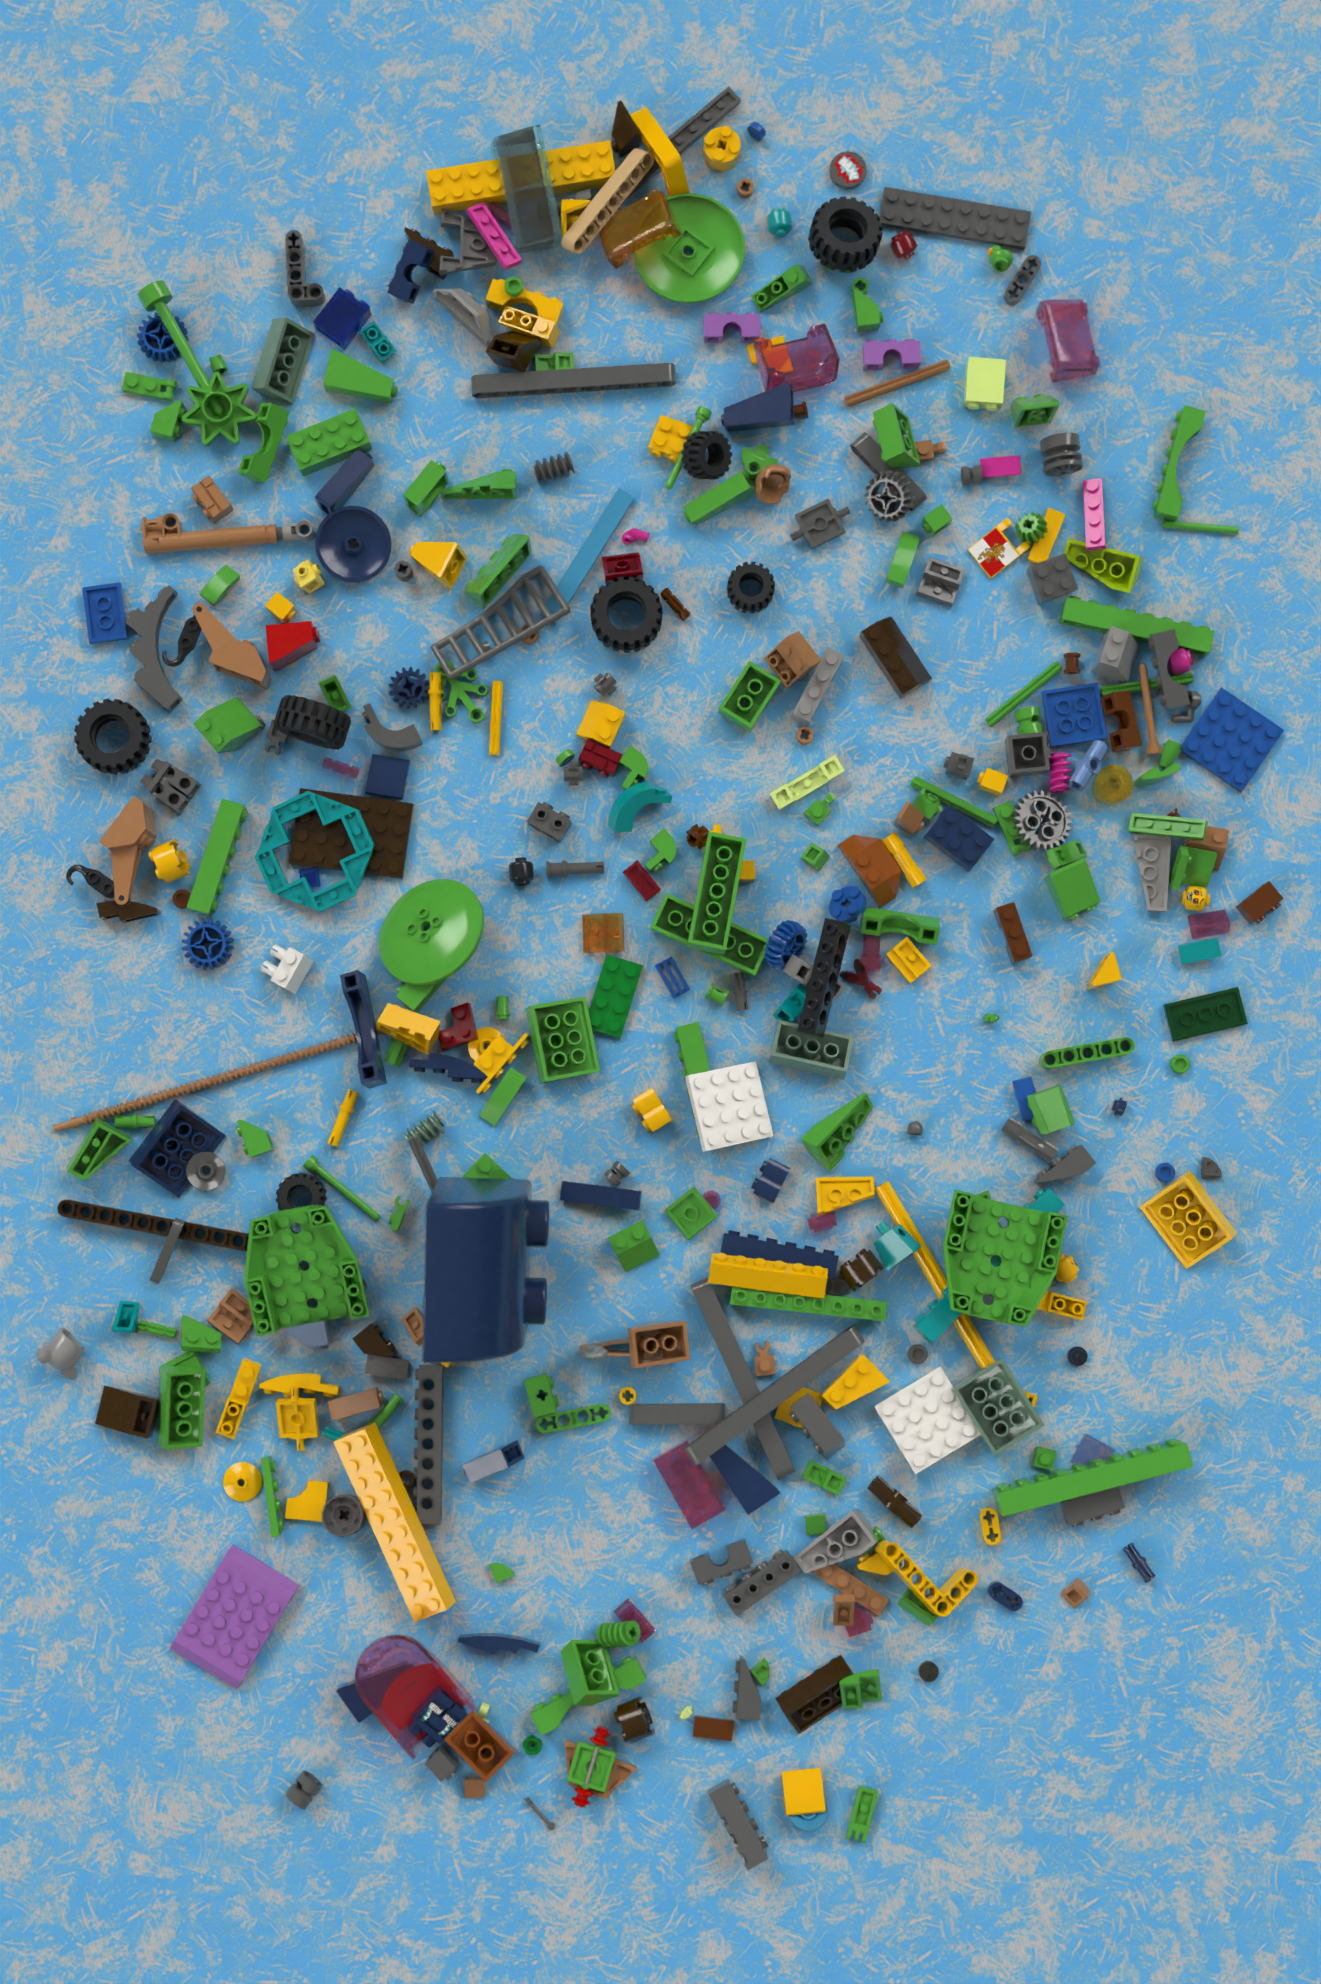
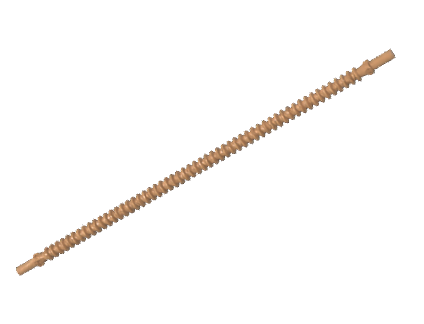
M377 1030V1034H378V1035H380V1034H385V1033H383V1032ZM351 1033V1036L346 1034V1037L341 1036V1039L336 1037L334 1041L330 1039V1042L325 1041L324 1044L320 1042L318 1046L314 1044V1047L309 1046L308 1049L304 1047L303 1050L298 1049V1052L293 1050L291 1054L287 1052V1055L282 1054L281 1057L277 1055L276 1058L271 1057V1060L266 1059L265 1062L262 1060L260 1063L255 1062V1065L250 1063L248 1067L244 1065V1068L239 1067L238 1070L234 1068L233 1071L228 1070V1073L223 1072L222 1075L220 1073L217 1076L212 1075V1078L207 1076L205 1080L201 1078V1081L196 1080L195 1083L191 1081L190 1084L185 1083V1086L180 1085L179 1088L175 1086L174 1089L169 1088V1091L164 1089L162 1093L158 1091V1094L153 1093L152 1096L148 1094L147 1097L142 1096V1099L137 1097L136 1101L132 1099L131 1102L126 1101L125 1104L121 1102L119 1106L115 1104V1107L110 1106L109 1109L106 1107L104 1110L99 1109V1112L94 1111L93 1114L88 1112V1115L83 1114L82 1117H73L69 1121L53 1125V1129L56 1133L72 1127L79 1128L82 1124L88 1125L89 1122L93 1124L96 1118L104 1120L107 1117L109 1119L110 1116L115 1117V1114L120 1115L121 1112L125 1114L126 1111L131 1112L132 1109L136 1111L138 1107L142 1109V1106L147 1107L148 1104L152 1106L153 1103L158 1104V1101L163 1102L164 1099L169 1101V1098L174 1099L175 1096L179 1098L181 1094L185 1096V1093L190 1094L191 1091L195 1093L196 1090L201 1091V1088L206 1089L207 1086L212 1088V1085L217 1086L218 1083L222 1085L224 1081L228 1083V1080L233 1081L234 1078L238 1080L239 1077L244 1078V1075L249 1076L250 1073L255 1075V1072L260 1073L261 1070L265 1072L267 1068L271 1070V1067L276 1068L277 1065L281 1067L282 1064L287 1065V1062L292 1064L293 1060L297 1062L298 1059L303 1060L304 1057L308 1059L310 1055L314 1057V1054L319 1055L320 1052L324 1054L325 1051L330 1052V1049L335 1051L336 1047L340 1049L341 1046L346 1047L347 1044L351 1046L353 1042L357 1044V1037L354 1033Z

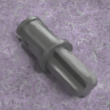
M734 973L735 992L733 994H735L736 1011L748 1010V990L746 991L744 973Z

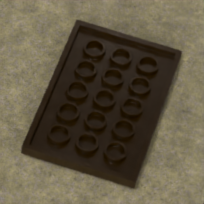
M300 788L299 795L310 791L360 810L375 844L365 874L403 879L414 807L413 803ZM317 810L296 818L289 864L343 871L339 861L355 854L356 851L342 819L323 826Z

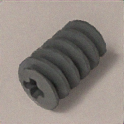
M568 452L564 453V458L557 454V460L550 456L549 462L546 458H543L542 464L539 460H536L535 466H533L538 484H540L541 478L548 482V476L555 480V474L562 478L563 472H565L567 477L570 474V470L574 473L572 460Z

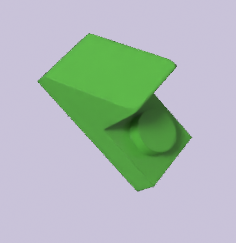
M336 675L318 682L329 706L341 711L351 708Z

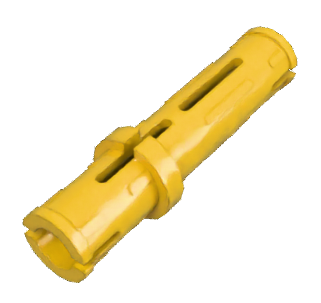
M429 673L430 730H442L441 694H443V690H441V673Z
M351 1089L347 1090L343 1104L339 1106L340 1111L327 1141L328 1144L339 1147L351 1113H354L353 1107L359 1095L358 1092Z

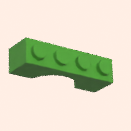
M261 403L255 421L261 428L262 443L256 453L243 455L238 474L253 482L266 483L270 475L272 462L276 457L278 445L282 440L284 427L288 422V411L274 403Z
M866 907L862 914L860 933L880 936L886 932H898L911 936L917 942L937 945L940 918Z

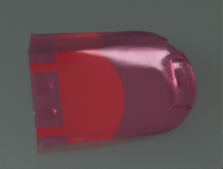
M389 1635L379 1638L362 1652L357 1661L355 1683L359 1696L412 1760L416 1758L414 1746L426 1734L424 1730L417 1736L409 1732L408 1726L413 1720L412 1714L418 1710L438 1685L462 1706L467 1704L472 1711L476 1709L472 1696L450 1670L422 1643L412 1637Z

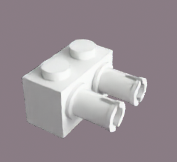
M275 944L272 948L278 952L271 949L270 955L281 960L279 966L276 967L270 962L265 961L263 965L267 966L268 969L261 966L260 970L262 973L272 977L270 981L296 994L314 961L291 947L285 950Z

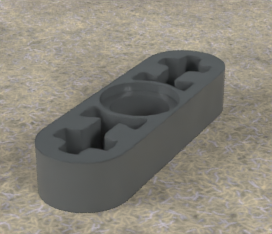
M1030 255L1025 259L1004 293V300L1007 304L1015 305L1020 301L1041 267L1039 257ZM1035 262V266L1032 267L1030 272H1027L1029 263ZM1019 276H1025L1028 282L1026 284H1020L1017 281V278ZM1016 287L1018 291L1016 292L1015 297L1011 299L1009 296L1013 293Z

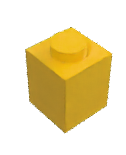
M278 592L265 605L266 609L284 624L287 621H292L296 616V607Z
M986 768L984 772H980L977 782L980 783L978 789L1000 796L1008 775Z

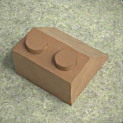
M1207 826L1205 840L1185 839L1184 846L1216 852L1217 858L1213 870H1219L1226 851L1229 830Z

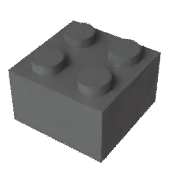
M1066 553L1031 565L1026 569L1038 605L1078 590Z
M1046 732L1007 736L1005 748L1009 777L1040 775L1049 772L1050 764Z

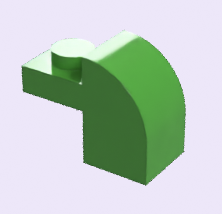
M629 746L619 761V765L630 771L622 784L623 790L638 784V777L645 781L648 775L646 758L642 753Z
M664 828L650 840V844L658 854L645 864L649 872L652 870L658 871L664 865L663 861L670 866L675 859V841Z
M1080 839L1046 851L1048 854L1047 860L1054 870L1087 857Z

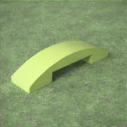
M833 755L817 767L769 794L778 809L781 810L822 787L845 772L836 755Z

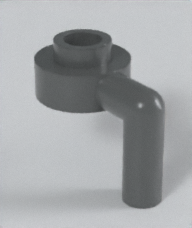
M1187 691L1190 702L1189 705H1185L1187 714L1172 715V723L1193 722L1194 712L1201 705L1202 701L1197 691Z

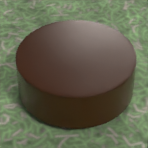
M184 889L176 891L172 898L174 905L180 909H186L191 893Z

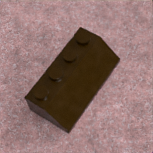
M892 616L877 621L861 631L860 639L900 699L932 680V677Z
M839 1655L823 1667L815 1670L805 1679L800 1680L790 1689L782 1692L775 1699L789 1722L800 1734L843 1705L839 1681L854 1673L842 1655Z

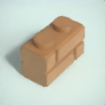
M210 476L205 477L191 488L194 493L191 495L197 505L200 503L205 509L202 511L208 520L212 518L214 522H218L233 511L231 504Z

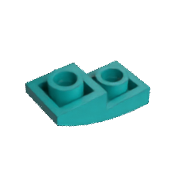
M375 321L359 331V334L381 362L397 352Z
M1218 937L1178 945L1181 964L1221 956Z

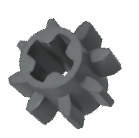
M599 673L594 679L596 683L594 688L602 696H605L606 693L611 696L616 690L614 686L617 683L616 680L608 673L604 676Z
M568 762V767H563L564 781H569V786H576L578 781H583V766H578L577 762Z

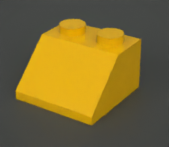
M591 700L576 735L611 749L625 720L626 712L612 705Z

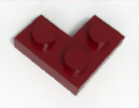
M467 1002L450 1008L454 1026L439 1031L438 1039L441 1050L446 1051L479 1039L470 1003Z

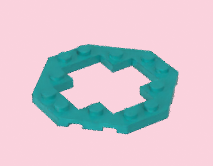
M306 791L273 807L271 818L265 828L255 859L270 893L322 912L357 895L375 844L360 810ZM314 810H317L323 826L342 819L356 851L355 854L339 861L347 878L316 893H313L307 877L300 878L289 884L274 852L275 849L291 842L283 824Z

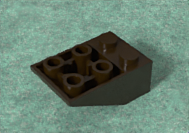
M104 1385L95 1424L127 1434L150 1438L153 1436L159 1411V1398Z

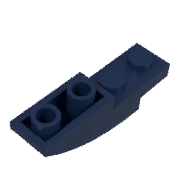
M429 1053V1060L410 1059L409 1067L414 1068V1072H425V1069H433V1073H445V1070H448L447 1077L452 1078V1082H463V1079H471V1083H482L487 1078L486 1074L470 1063L444 1054Z

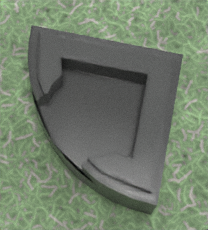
M1202 1157L1201 1176L1222 1178L1218 1165L1212 1159Z
M835 1276L827 1294H843L850 1289V1286L845 1280Z

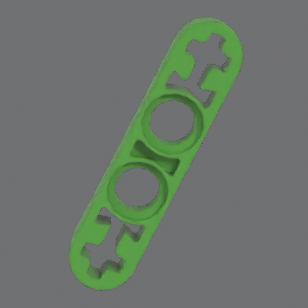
M596 1404L546 1414L537 1419L536 1427L542 1433H549L600 1423L610 1418L611 1410L606 1404ZM600 1407H603L604 1410L608 1411L605 1414V1418H601V1415L594 1416L596 1420L592 1421L590 1409L594 1408V1412H599ZM580 1411L588 1413L589 1418L586 1422L578 1420V1413ZM561 1415L569 1417L570 1422L568 1425H560L558 1419ZM552 1416H556L555 1423L557 1428H553L554 1424L548 1425V1429H544L543 1426L540 1427L539 1423H542V1419H546L549 1422L553 1421Z

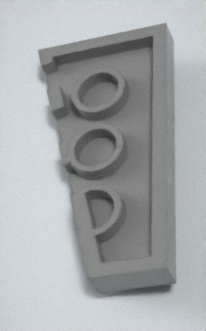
M1133 834L1147 911L1167 912L1171 837Z

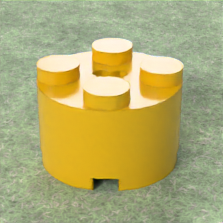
M729 126L717 127L708 132L704 138L703 158L709 168L725 172L736 166L741 149V141L738 134Z
M176 839L154 847L152 851L148 852L151 861L155 862L157 867L155 873L158 879H164L167 883L190 874L187 871L190 869L189 861L184 850L178 849L177 845L180 844Z

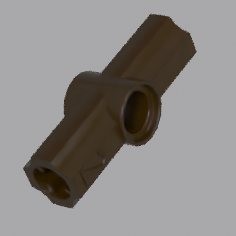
M877 1476L867 1487L882 1501L883 1505L893 1514H897L911 1528L923 1516L907 1502L908 1500L900 1492L889 1486L881 1477Z

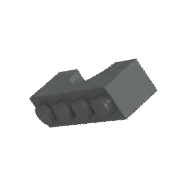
M1175 629L1151 634L1150 639H1148V646L1150 650H1153L1154 657L1151 658L1153 669L1157 670L1158 675L1155 677L1157 688L1160 687L1162 695H1159L1160 705L1164 706V709L1189 705L1186 685L1173 681L1167 671V662L1170 655L1179 648Z

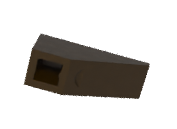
M405 227L404 232L408 240L419 242L435 250L429 268L426 269L444 280L447 274H439L440 256L454 257L453 252L447 247L442 248L438 246L431 238L426 239L422 237L417 230H410Z

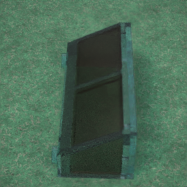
M534 125L494 137L490 148L492 156L495 155L496 159H498L512 229V237H509V241L518 254L559 247L563 236L541 126Z

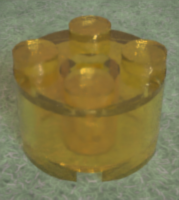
M1109 765L1095 775L1091 791L1099 803L1116 806L1131 794L1134 787L1133 779L1129 771L1123 766ZM1110 783H1111V784L1114 783V784H1115V787H1111V788H1110V787H1109V784H1110Z

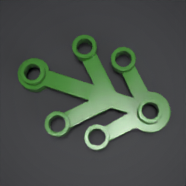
M447 660L451 669H456L453 663ZM438 663L436 673H441V690H443L444 694L441 702L446 699L444 690L447 680L451 684L448 706L445 708L446 716L452 718L456 715L455 706L458 695L469 711L471 722L475 724L481 723L484 720V712L481 708L474 706L465 691L474 692L484 697L488 694L487 686L484 684L474 685L458 682L456 678L451 680L447 677L446 673L442 672L443 668ZM474 669L459 675L466 677L469 681H475L478 677ZM470 672L475 673V676L473 678L468 677V674ZM480 688L486 689L484 693H479ZM448 709H454V713L448 714ZM474 714H480V718L474 719Z

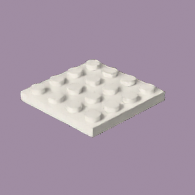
M756 1061L685 1076L703 1152L774 1136Z
M941 1366L874 1406L915 1475L981 1435L953 1391V1386Z

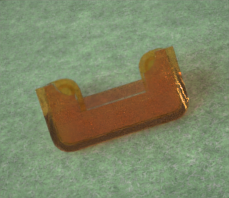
M658 190L649 192L648 196L614 213L599 232L608 262L616 269L624 265V258L630 259V254L660 238L664 241L667 239L666 236L672 235L675 239L682 235L665 194Z

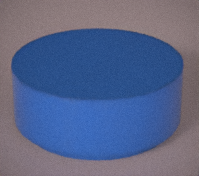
M752 122L747 127L750 136L757 141H761L766 135L763 126L757 122Z
M1161 1163L1155 1169V1177L1161 1182H1169L1175 1176V1169L1169 1163Z

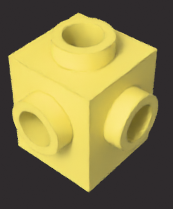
M306 560L293 569L296 576L294 577L296 584L309 594L325 584L321 576L322 570L318 564H313Z

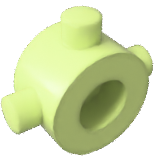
M686 1706L680 1711L679 1718L681 1720L687 1719L693 1713L692 1706Z

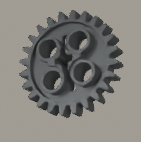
M1036 790L1031 794L1027 793L1018 800L1019 803L1014 806L1017 810L1012 812L1016 817L1011 821L1017 824L1013 829L1019 830L1016 836L1021 835L1022 839L1020 842L1026 840V847L1033 845L1034 851L1039 847L1041 852L1046 849L1059 847L1070 836L1067 832L1072 830L1071 827L1067 826L1072 823V820L1067 819L1071 813L1065 812L1068 806L1062 807L1063 800L1057 801V795L1051 797L1050 791L1045 795L1043 790L1039 791L1038 794Z

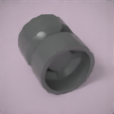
M303 1770L296 1779L297 1784H292L285 1794L293 1804L305 1810L312 1801L311 1796H316L323 1785L314 1775Z

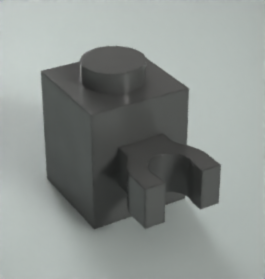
M952 752L950 757L946 756L943 765L946 768L945 774L967 780L974 758Z

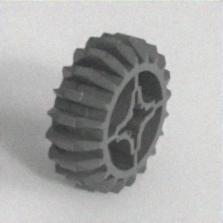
M889 470L887 473L882 471L880 474L874 475V479L869 480L870 485L865 488L868 493L864 496L869 498L865 504H870L871 506L868 511L874 510L873 517L879 515V520L881 521L886 519V522H891L892 520L896 522L899 518H904L905 514L911 511L909 507H912L914 504L910 500H913L915 496L910 494L914 489H909L908 485L911 482H905L906 476L900 477V472L893 473V470ZM885 482L883 491L878 493L880 485ZM901 500L899 508L894 511L896 501Z

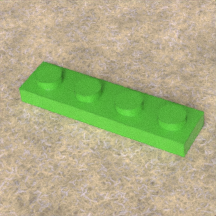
M1132 813L1128 831L1136 834L1205 840L1208 821Z
M266 1456L261 1458L270 1531L271 1537H277L284 1531V1521L279 1516L282 1506L281 1500L277 1499L276 1493L279 1491L278 1480L274 1479L276 1462L272 1460V1456Z

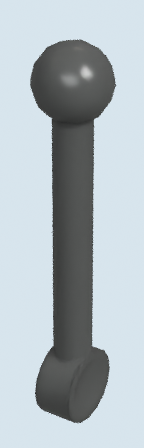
M526 1797L524 1799L526 1803L544 1820L548 1829L553 1830L555 1824L543 1815L529 1797Z

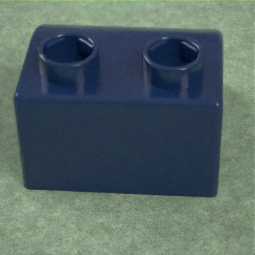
M463 1177L438 1178L426 1204L422 1354L424 1363L473 1362L508 1356L523 1347L528 1324H545L547 1279L529 1277L530 1247L548 1246L549 1202L547 1200H531L532 1183L529 1180Z

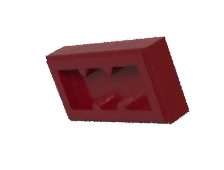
M638 860L623 871V874L646 902L661 891V888Z

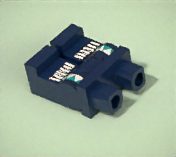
M438 1685L418 1710L412 1714L413 1720L409 1724L408 1730L414 1736H417L424 1730L426 1734L421 1740L430 1748L436 1742L441 1744L444 1738L468 1713L464 1706Z

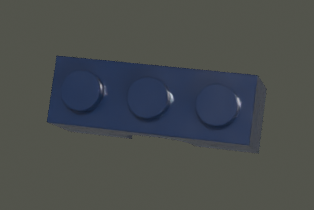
M409 239L403 247L402 257L396 265V272L389 282L387 293L405 302L414 304L421 286L413 282L412 271L417 266L429 268L435 250Z

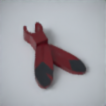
M855 959L853 966L856 974L842 971L840 972V977L849 983L865 986L864 989L869 993V996L875 999L877 995L873 991L880 994L882 990L872 981H869L863 962Z

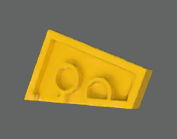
M874 1176L822 1177L815 1180L817 1216L874 1198L875 1196Z

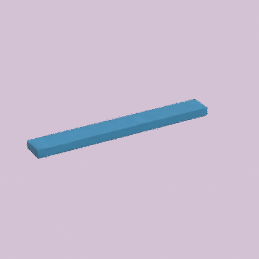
M620 488L616 491L557 585L558 590L568 605L635 500V497ZM551 595L546 606L551 614L560 610L561 607L554 596Z

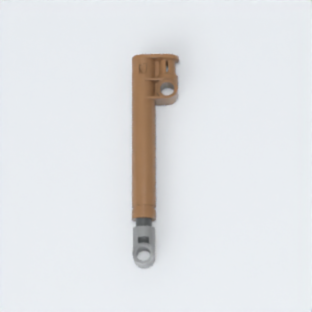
M173 513L158 516L156 519L142 517L145 554L278 543V540L284 539V542L297 540L309 542L315 536L311 523L305 520L295 524H283L282 527L271 524L268 526L259 525L182 532V524ZM170 521H176V524L173 527H168V523ZM303 528L310 529L309 533L305 535L301 534V530Z

